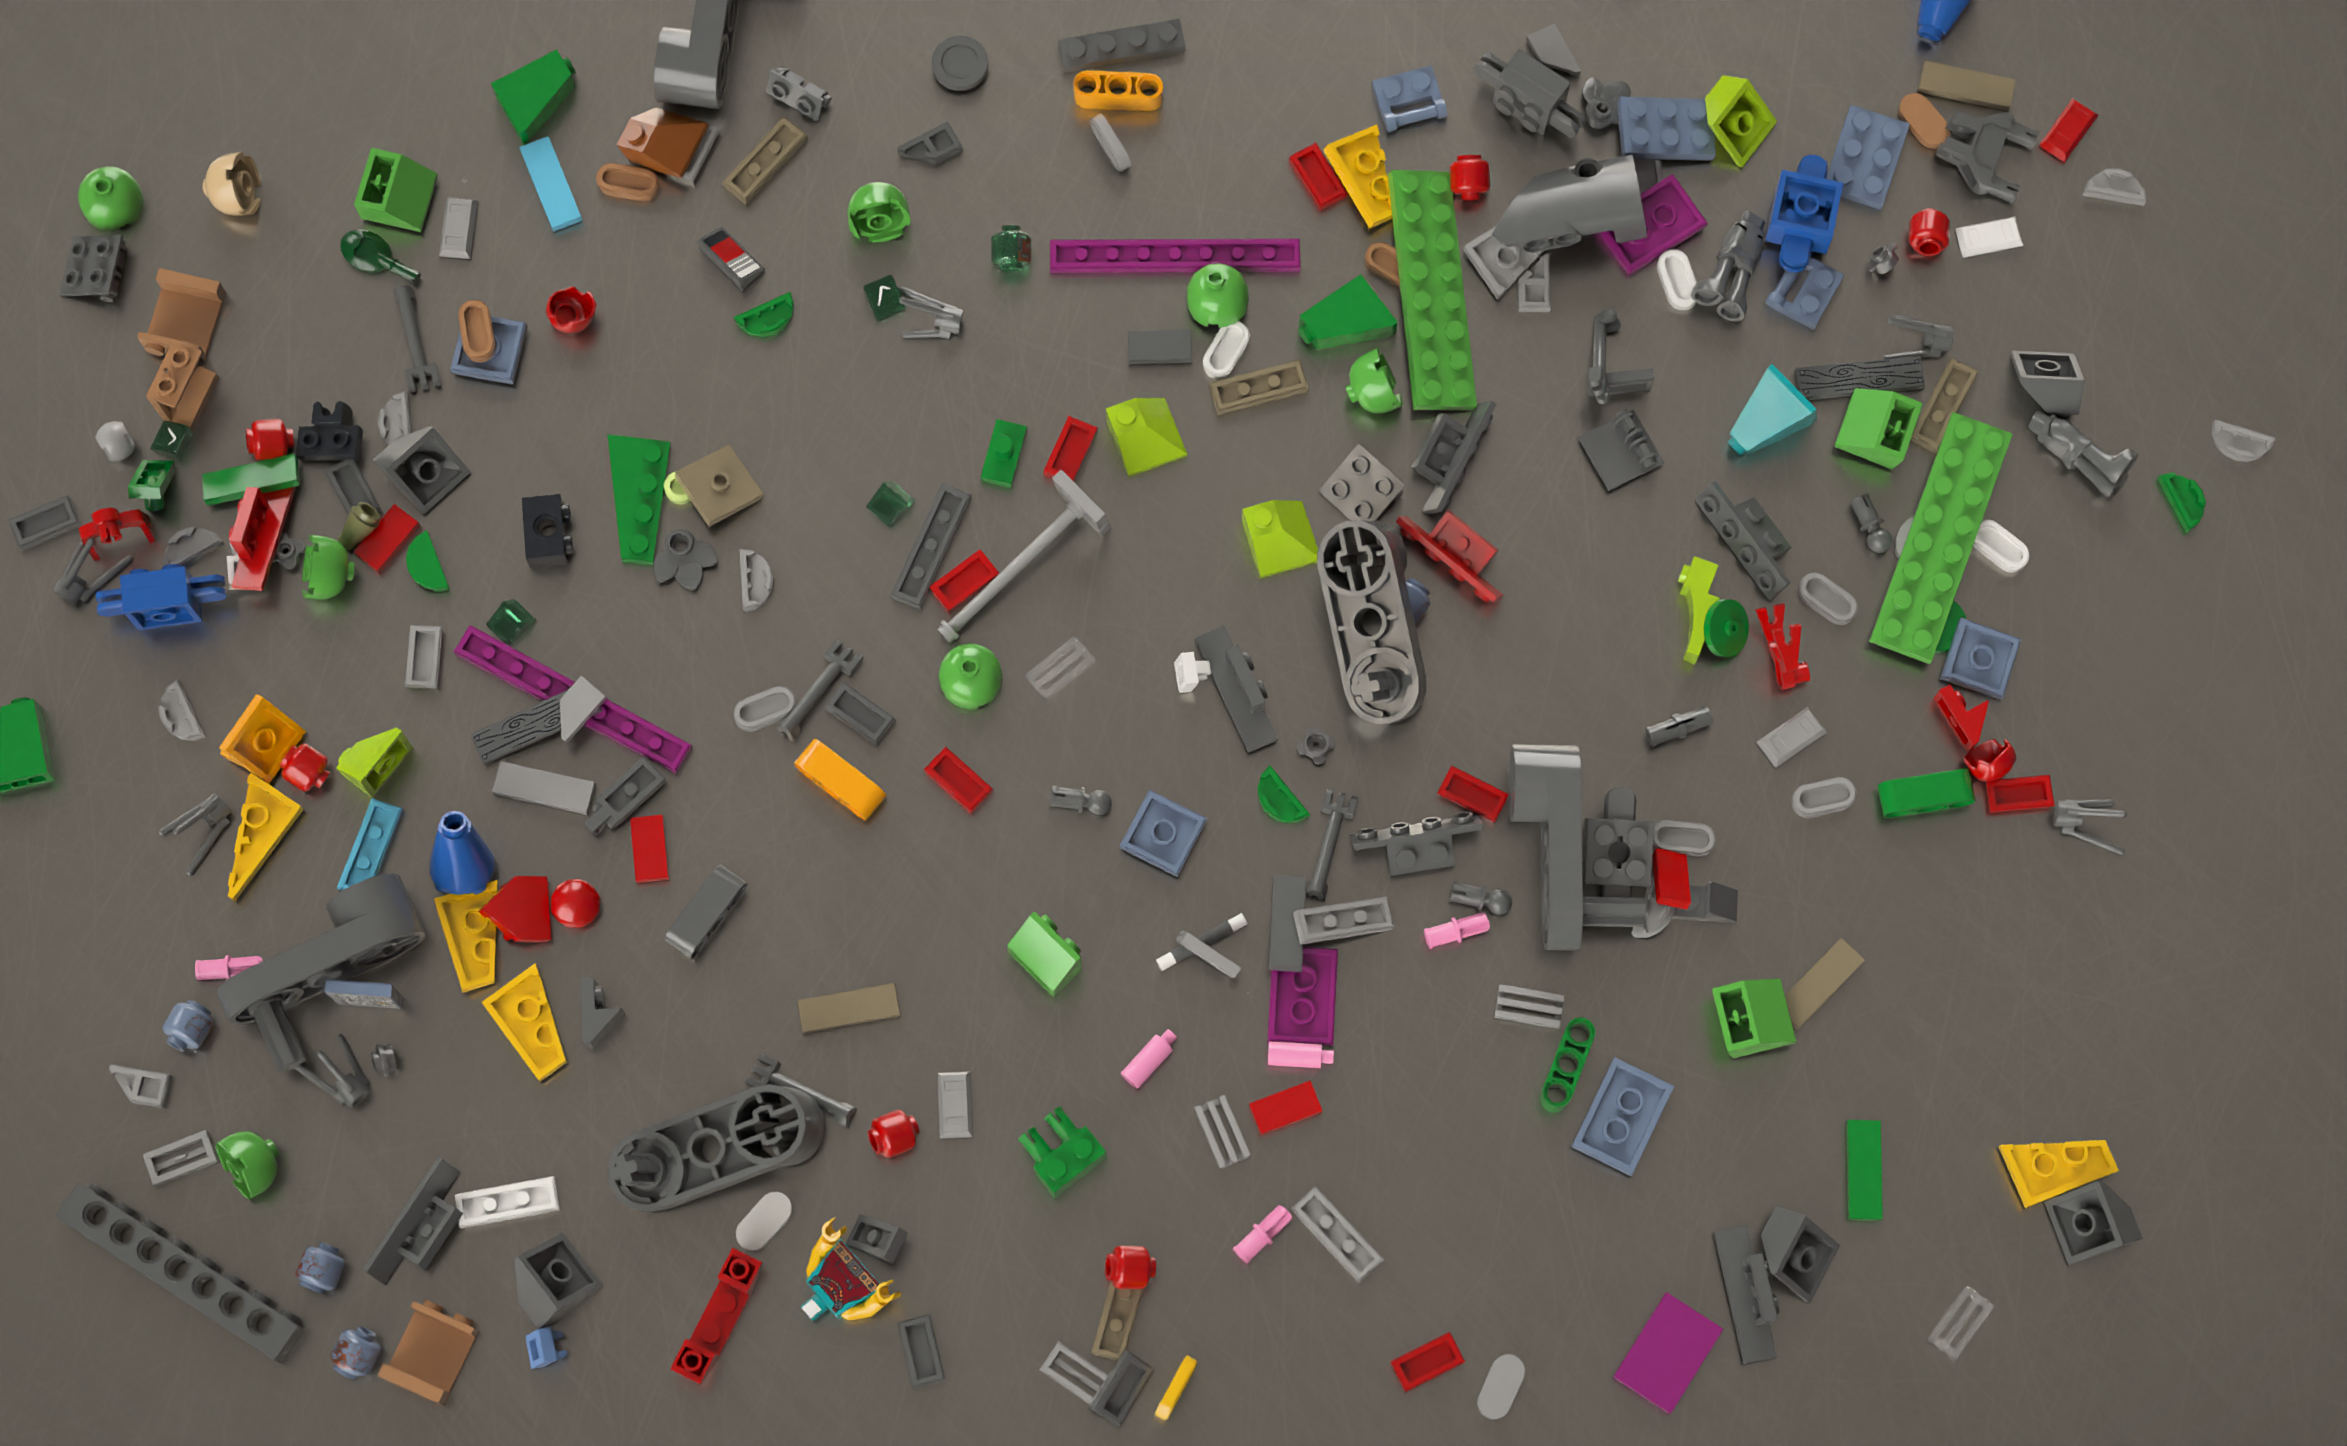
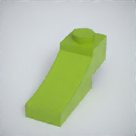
M1695 556L1690 566L1684 564L1678 582L1683 584L1680 594L1686 596L1689 610V636L1683 660L1692 664L1696 663L1705 641L1704 621L1706 614L1712 604L1720 600L1719 597L1708 594L1718 565Z

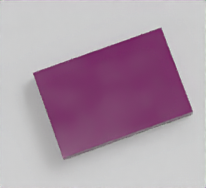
M1673 174L1640 194L1647 238L1616 243L1613 230L1599 232L1629 276L1660 257L1663 252L1674 248L1708 225V222Z
M1303 947L1302 972L1271 970L1267 1044H1269V1041L1322 1044V1047L1333 1048L1338 949Z
M1666 1292L1612 1378L1670 1415L1723 1331V1328Z

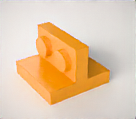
M256 694L219 747L222 750L220 754L227 760L246 768L261 780L270 784L281 768L279 767L280 763L291 747L298 744L306 730L264 697Z

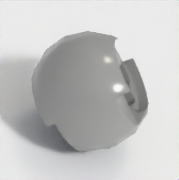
M112 421L105 423L98 430L95 437L110 461H120L128 458L136 447L135 441L130 433L127 432L123 422Z

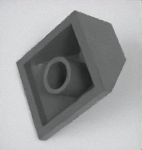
M2011 351V358L2021 385L2047 413L2054 414L2057 417H2066L2069 414L2079 415L2085 380L2074 353Z
M432 426L395 439L372 460L389 481L422 514L431 509L470 473V470Z
M2103 1180L2096 1181L2044 1202L2068 1265L2116 1250L2143 1239L2131 1207Z
M1776 1206L1761 1234L1770 1273L1805 1302L1811 1303L1840 1244L1807 1216Z
M563 1233L517 1256L515 1259L519 1305L537 1329L544 1328L561 1319L602 1286Z

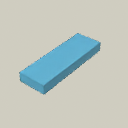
M547 136L519 147L553 232L583 221L549 137Z
M374 798L371 799L338 883V891H342L355 883L380 874L402 818L403 808Z

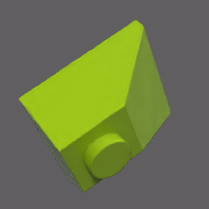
M1722 75L1705 97L1709 127L1737 166L1743 167L1778 121L1748 79Z
M1133 398L1105 408L1106 423L1128 477L1187 456L1186 449L1165 398Z
M1271 500L1242 509L1241 521L1260 579L1317 562L1318 547L1302 501Z
M396 727L361 740L352 748H347L339 757V765L336 768L343 777L373 798L412 750L413 746L404 733Z

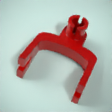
M113 507L103 508L92 513L93 522L85 524L78 529L84 545L89 538L95 539L101 536L100 539L103 544L113 543L111 537H114L117 542L122 539L120 529L128 527H140L150 544L156 542L154 532L149 527L151 525L149 515L140 509L119 513ZM93 544L89 553L93 560L97 561L100 560L98 549Z
M1785 604L1773 605V622H1768L1769 616L1765 607L1755 609L1768 644L1770 655L1774 660L1776 678L1780 689H1789L1795 687L1796 683L1809 682L1810 671L1806 661L1798 663L1802 625L1799 623L1789 626L1791 640L1785 643L1783 632Z

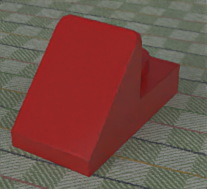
M1949 684L1940 689L1933 699L1968 753L1974 749L1980 740L1989 700L1967 711L1965 709L1966 702L1959 691H1954Z

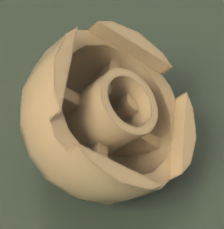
M244 152L229 153L216 159L210 164L203 181L205 196L209 198L218 211L227 215H252L258 210L261 203V198L254 199L255 186L261 187L258 168L250 156H243Z

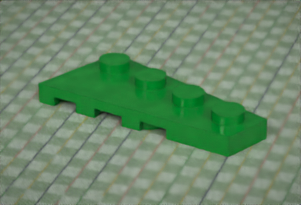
M607 434L622 562L654 565L671 442Z

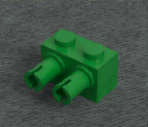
M1061 1106L1054 1109V1114L1060 1122L1057 1121L1051 1112L1044 1118L1062 1140L1061 1146L1057 1149H1051L1035 1127L1027 1130L1028 1135L1035 1143H1032L1025 1133L1018 1139L1036 1161L1033 1167L1034 1173L1054 1199L1107 1158L1105 1149L1086 1126L1078 1129Z

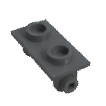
M778 67L775 71L771 69L766 92L818 122L822 107L827 108L832 99L828 96V91L822 90L810 82L805 88L802 87L804 79L789 71L786 67L783 69Z

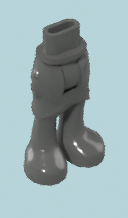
M1749 211L1743 212L1741 219L1735 222L1724 239L1721 250L1716 257L1719 261L1710 279L1698 281L1691 292L1693 300L1699 304L1712 306L1720 302L1717 312L1721 317L1729 321L1742 320L1747 311L1745 295L1748 281L1753 275L1755 265L1761 259L1765 234L1762 230L1765 221ZM1733 268L1736 274L1729 291L1725 295L1726 285Z
M2038 410L2028 426V429L2038 435L2037 440L2045 448L2064 461L2067 469L2074 470L2078 468L2109 499H2112L2123 487L2129 476L2127 474L2138 458V454L2130 449H2126L2118 455L2106 453L2091 438L2080 432L2071 422L2057 418L2054 414L2049 417Z

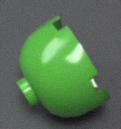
M106 166L95 169L86 175L79 186L78 200L81 212L91 225L100 230H120L119 227L125 226L127 223L129 225L134 223L142 212L144 197L139 184L131 174L119 167Z
M874 182L861 186L853 193L848 203L849 230L859 239L860 235L869 237V242L890 241L902 235L903 228L906 225L909 227L911 223L906 197L897 187L889 183Z
M1221 263L1209 264L1200 268L1191 277L1187 286V305L1192 317L1200 324L1208 326L1209 323L1212 325L1218 324L1219 328L1227 327L1238 322L1247 311V304L1249 302L1248 286L1242 274L1233 267Z
M1379 348L1363 354L1353 363L1349 372L1351 384L1346 385V390L1352 403L1358 401L1365 410L1380 414L1392 411L1403 405L1401 394L1395 395L1393 392L1397 383L1383 353H1379Z
M310 535L308 539L313 543V546H306L302 582L309 580V590H302V595L306 599H328L338 595L344 589L346 580L352 581L354 562L348 561L347 550L337 540L326 536Z
M973 643L958 645L950 650L940 664L938 675L941 690L948 701L959 708L971 710L992 702L1000 692L1003 681L1000 662L993 652L982 645Z
M244 1131L228 1135L217 1142L218 1144L215 1145L224 1170L226 1172L230 1170L236 1179L232 1183L246 1199H251L261 1194L271 1186L276 1178L278 1168L275 1158L279 1156L278 1149L271 1139L264 1141L257 1133Z

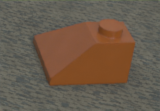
M653 108L630 118L616 145L632 164L683 178L709 125L704 121Z

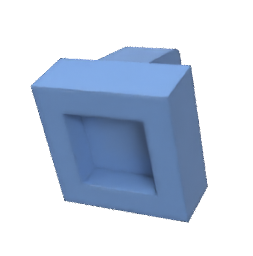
M551 1327L537 1329L525 1336L531 1369L545 1367L567 1356V1350L557 1351L554 1348L553 1341L564 1337L562 1331L551 1330Z

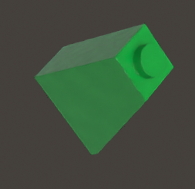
M557 49L491 83L497 100L523 145L531 142L575 88L572 75L576 74V71L569 58L562 59Z
M1360 274L1300 314L1298 332L1307 344L1312 343L1316 350L1391 337L1396 334L1398 321Z
M27 697L14 699L11 701V704L1 706L0 793L56 780L42 707L34 699Z

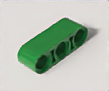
M1957 769L1893 779L1877 785L1885 818L1959 808L1976 802L1969 769Z
M1574 1018L1563 1032L1540 1092L1541 1105L1549 1112L1562 1111L1573 1096L1595 1038V1027L1587 1018ZM1577 1027L1582 1028L1587 1033V1040L1584 1042L1574 1040L1571 1036V1030ZM1565 1057L1572 1059L1575 1062L1576 1070L1565 1072L1561 1069L1559 1060ZM1550 1088L1560 1089L1564 1093V1101L1559 1103L1551 1101L1547 1094Z

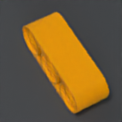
M1088 70L1078 73L1073 82L1074 100L1077 105L1085 109L1149 112L1158 109L1163 102V82L1160 77L1151 73ZM1085 86H1090L1095 89L1091 93H1083L1082 91H1080V89ZM1114 88H1123L1125 90L1123 94L1119 95L1111 91ZM1146 89H1152L1157 93L1153 96H1146L1142 92Z
M813 739L794 762V766L802 774L865 821L887 796L878 785L817 739Z

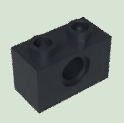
M560 494L522 497L525 557L530 568L568 564V554L573 553L571 534H566V523H571L569 504H564ZM549 525L556 527L553 534L549 536L541 535L544 527Z

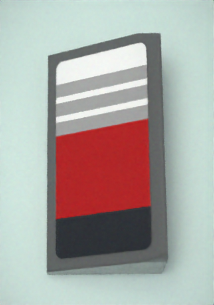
M723 227L698 240L700 250L741 290L745 289L765 271V268Z

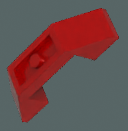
M732 1247L717 1277L719 1283L690 1340L685 1339L670 1370L700 1385L720 1358L752 1295L763 1262Z

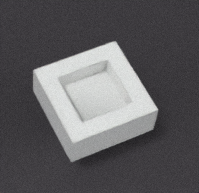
M1194 652L1181 653L1174 662L1179 693L1192 692L1199 681L1207 680V675H1211L1209 661H1195Z

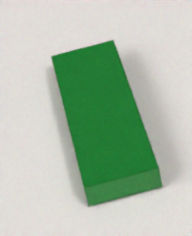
M294 453L202 474L204 502L207 506L241 499L244 496L246 487H259L262 494L299 486L298 458Z
M1847 1120V1220L1881 1221L1883 1220L1881 1120Z

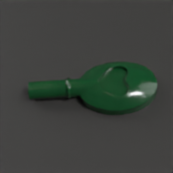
M367 230L349 231L341 239V252L345 260L354 268L367 273H379L388 269L390 272H394L414 284L419 281L421 273L399 262L398 259H394L388 243L376 233Z

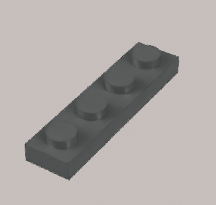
M1180 18L1058 40L1064 73L1185 51Z

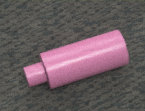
M1169 1029L1161 1037L1155 1035L1120 1073L1121 1076L1138 1090L1171 1054L1173 1049L1170 1046L1177 1039V1036Z
M1269 1041L1268 1065L1320 1068L1321 1063L1333 1064L1334 1051L1322 1050V1044Z

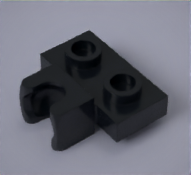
M338 401L335 404L334 412L331 414L330 410L322 407L320 402H315L311 422L314 426H299L296 457L301 461L360 460L363 429L358 425H352L353 412L350 406L342 401Z

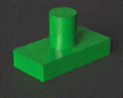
M996 419L980 477L981 481L1012 488L1027 434V426Z
M142 460L128 485L129 498L144 499L145 509L149 511L163 509V494L175 474L174 461Z

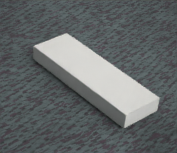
M554 1176L455 1194L456 1207L463 1213L458 1220L461 1229L560 1210Z

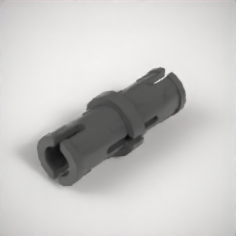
M1705 705L1681 716L1678 713L1674 714L1668 721L1647 727L1645 732L1650 745L1655 747L1676 737L1683 739L1687 737L1689 732L1708 725L1710 726L1713 724V719Z

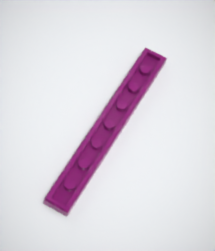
M1300 238L1050 240V273L1197 272L1204 266L1216 263L1229 265L1238 272H1300Z
M469 625L453 651L458 657L541 702L569 690L575 683V681L472 625ZM608 699L601 705L603 712L590 717L584 724L676 775L693 748L688 742Z

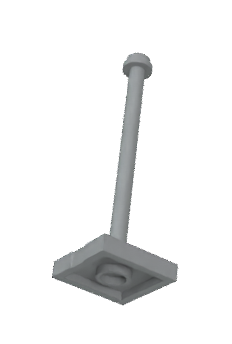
M1062 470L1052 480L1058 493L1068 502L1065 505L1067 509L949 623L944 620L940 622L941 626L937 630L949 643L954 639L958 640L960 636L957 632L1075 518L1079 520L1083 517L1102 537L1111 529L1106 514Z

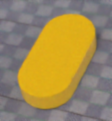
M1186 1355L1155 1412L1156 1416L1163 1420H1168L1198 1364L1197 1360Z

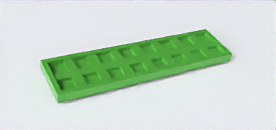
M1391 170L1388 174L1413 408L1414 410L1473 411L1477 407L1453 192L1450 189V172Z
M1952 412L1869 642L1928 664L1932 662L2013 433Z

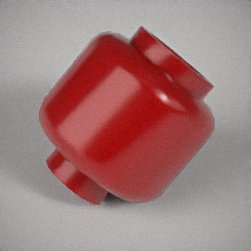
M1481 155L1457 156V161L1451 163L1449 167L1450 189L1454 194L1461 195L1462 201L1480 200V194L1490 190V166L1487 161L1482 160Z
M1927 208L1912 216L1909 221V244L1912 249L1923 256H1934L1947 248L1950 242V220L1946 214L1933 208Z
M278 418L255 420L251 428L246 429L248 454H253L257 461L285 456L288 453V448L294 447L292 429H286L283 420Z
M306 743L298 747L293 745L279 765L283 769L281 773L282 778L304 792L309 791L314 785L320 789L330 774L325 769L328 764V758Z
M898 1109L875 1118L871 1123V1129L868 1130V1138L876 1154L892 1158L913 1149L916 1145V1135L920 1131L913 1116L908 1117L902 1110Z
M1116 1246L1112 1253L1106 1256V1279L1111 1281L1117 1289H1144L1148 1285L1150 1278H1154L1156 1275V1260L1150 1257L1147 1248L1143 1246Z

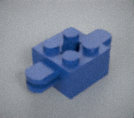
M1818 155L1804 156L1799 162L1797 172L1782 169L1775 189L1765 241L1781 244L1779 262L1781 267L1789 272L1803 271L1809 263L1811 251L1826 254L1833 238L1843 182L1826 179L1828 172L1827 162Z
M179 564L164 565L162 570L155 571L134 569L127 575H120L121 588L98 591L96 593V602L100 603L97 605V614L104 617L125 614L138 630L203 621L201 603L224 600L227 597L226 589L222 588L225 586V577L215 574L193 578L186 567H181Z

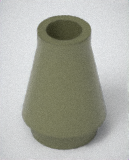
M359 502L357 506H352L343 530L337 538L338 542L344 548L353 550L359 542L379 526L380 513L373 506L365 502Z

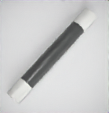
M1240 913L1196 938L1209 946L1248 925L1243 914ZM1180 946L1156 959V962L1161 971L1194 953L1184 946Z

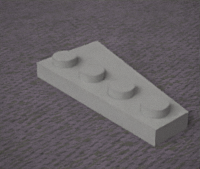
M1495 226L1463 247V251L1498 300L1544 251L1526 252L1522 249L1521 245L1506 247L1492 236L1496 228Z

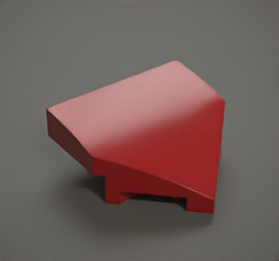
M514 876L504 883L489 902L484 904L478 911L485 919L489 918L502 931L503 938L506 941L513 939L515 942L546 943L551 940L547 876Z

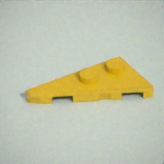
M250 773L247 779L249 784L241 811L242 823L238 827L232 873L230 872L228 881L229 892L227 896L234 901L238 899L304 810L302 806L253 773Z

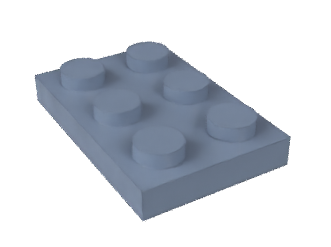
M1619 98L1617 107L1622 156L1633 154V159L1713 161L1716 155L1714 132L1708 125L1705 99Z
M1850 105L1826 177L1829 180L1843 182L1842 198L1879 210L1882 209L1910 125L1909 123Z
M1614 1057L1571 1147L1632 1176L1674 1086Z

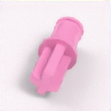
M1484 912L1458 920L1453 917L1451 922L1428 929L1425 928L1424 935L1429 949H1433V947L1456 940L1458 943H1461L1463 938L1486 932L1490 929V923Z
M226 955L225 959L196 960V979L198 981L224 978L228 980L236 974L263 962L260 956L231 958L230 955Z
M1277 1206L1259 1225L1254 1224L1252 1226L1254 1229L1233 1248V1251L1248 1264L1267 1244L1271 1245L1273 1243L1272 1239L1292 1220L1291 1214L1283 1206Z

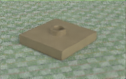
M729 444L676 471L674 476L709 527L761 500L764 495Z

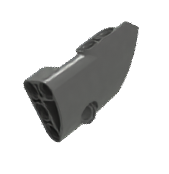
M1633 154L1599 161L1593 158H1583L1574 166L1535 176L1508 207L1494 229L1492 236L1506 247L1521 245L1522 249L1526 252H1539L1570 246L1579 242L1583 235L1613 230L1615 233L1616 243L1647 238ZM1586 174H1594V176L1582 178Z

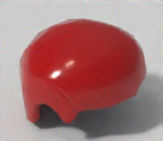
M571 286L554 292L548 298L545 312L550 323L559 331L578 333L591 324L597 304L590 291L583 293L577 290L575 286Z
M1990 739L1976 746L1964 756L1963 760L1966 767L1976 779L1980 781H1995L2010 772L2017 757L2013 746L2007 739L2004 740L2005 746L1998 743L1995 739Z
M568 879L557 885L552 893L550 909L555 919L562 925L569 928H582L592 923L599 914L601 899L596 889L587 881Z

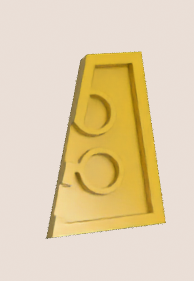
M1378 124L1327 144L1323 150L1369 229L1393 219L1389 182L1384 165L1386 157L1384 149L1380 148L1378 140L1380 134Z
M497 880L488 882L486 889L479 894H447L434 898V904L462 993L494 984L496 925L489 918L485 919L478 911L497 893Z
M536 963L482 1001L487 1011L540 1082L567 1063Z
M2106 1140L2048 1144L2031 1143L2026 1145L2004 1144L1999 1146L2025 1208L2119 1171Z

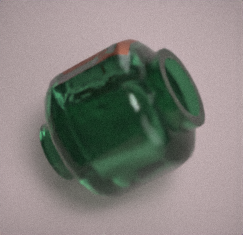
M1004 225L1002 226V231L994 233L991 237V262L999 266V271L1002 272L1023 271L1024 266H1027L1032 259L1031 236L1026 232L1020 231V226Z

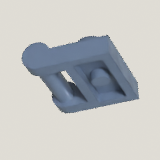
M1431 65L1372 81V89L1387 132L1397 130L1398 126L1432 117H1437V119L1447 117L1446 105L1442 99ZM1429 100L1432 103L1429 106L1395 115L1391 111Z
M1810 257L1809 263L1805 268L1810 273L1793 303L1788 302L1785 297L1799 272H1789L1787 270L1775 291L1769 293L1765 302L1772 309L1814 330L1840 285L1844 274Z

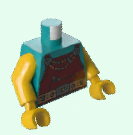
M832 1218L823 1225V1234L812 1249L806 1269L808 1277L806 1283L815 1294L800 1307L813 1322L827 1309L838 1320L844 1318L850 1321L872 1317L888 1302L896 1300L901 1296L900 1291L892 1295L889 1293L888 1287L894 1282L893 1280L880 1284L841 1239L836 1243V1240L847 1231L846 1226H843L838 1232L833 1230L832 1224L836 1218Z

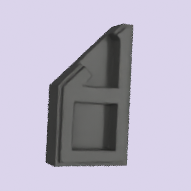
M947 121L897 147L900 156L937 165L962 152L963 147Z

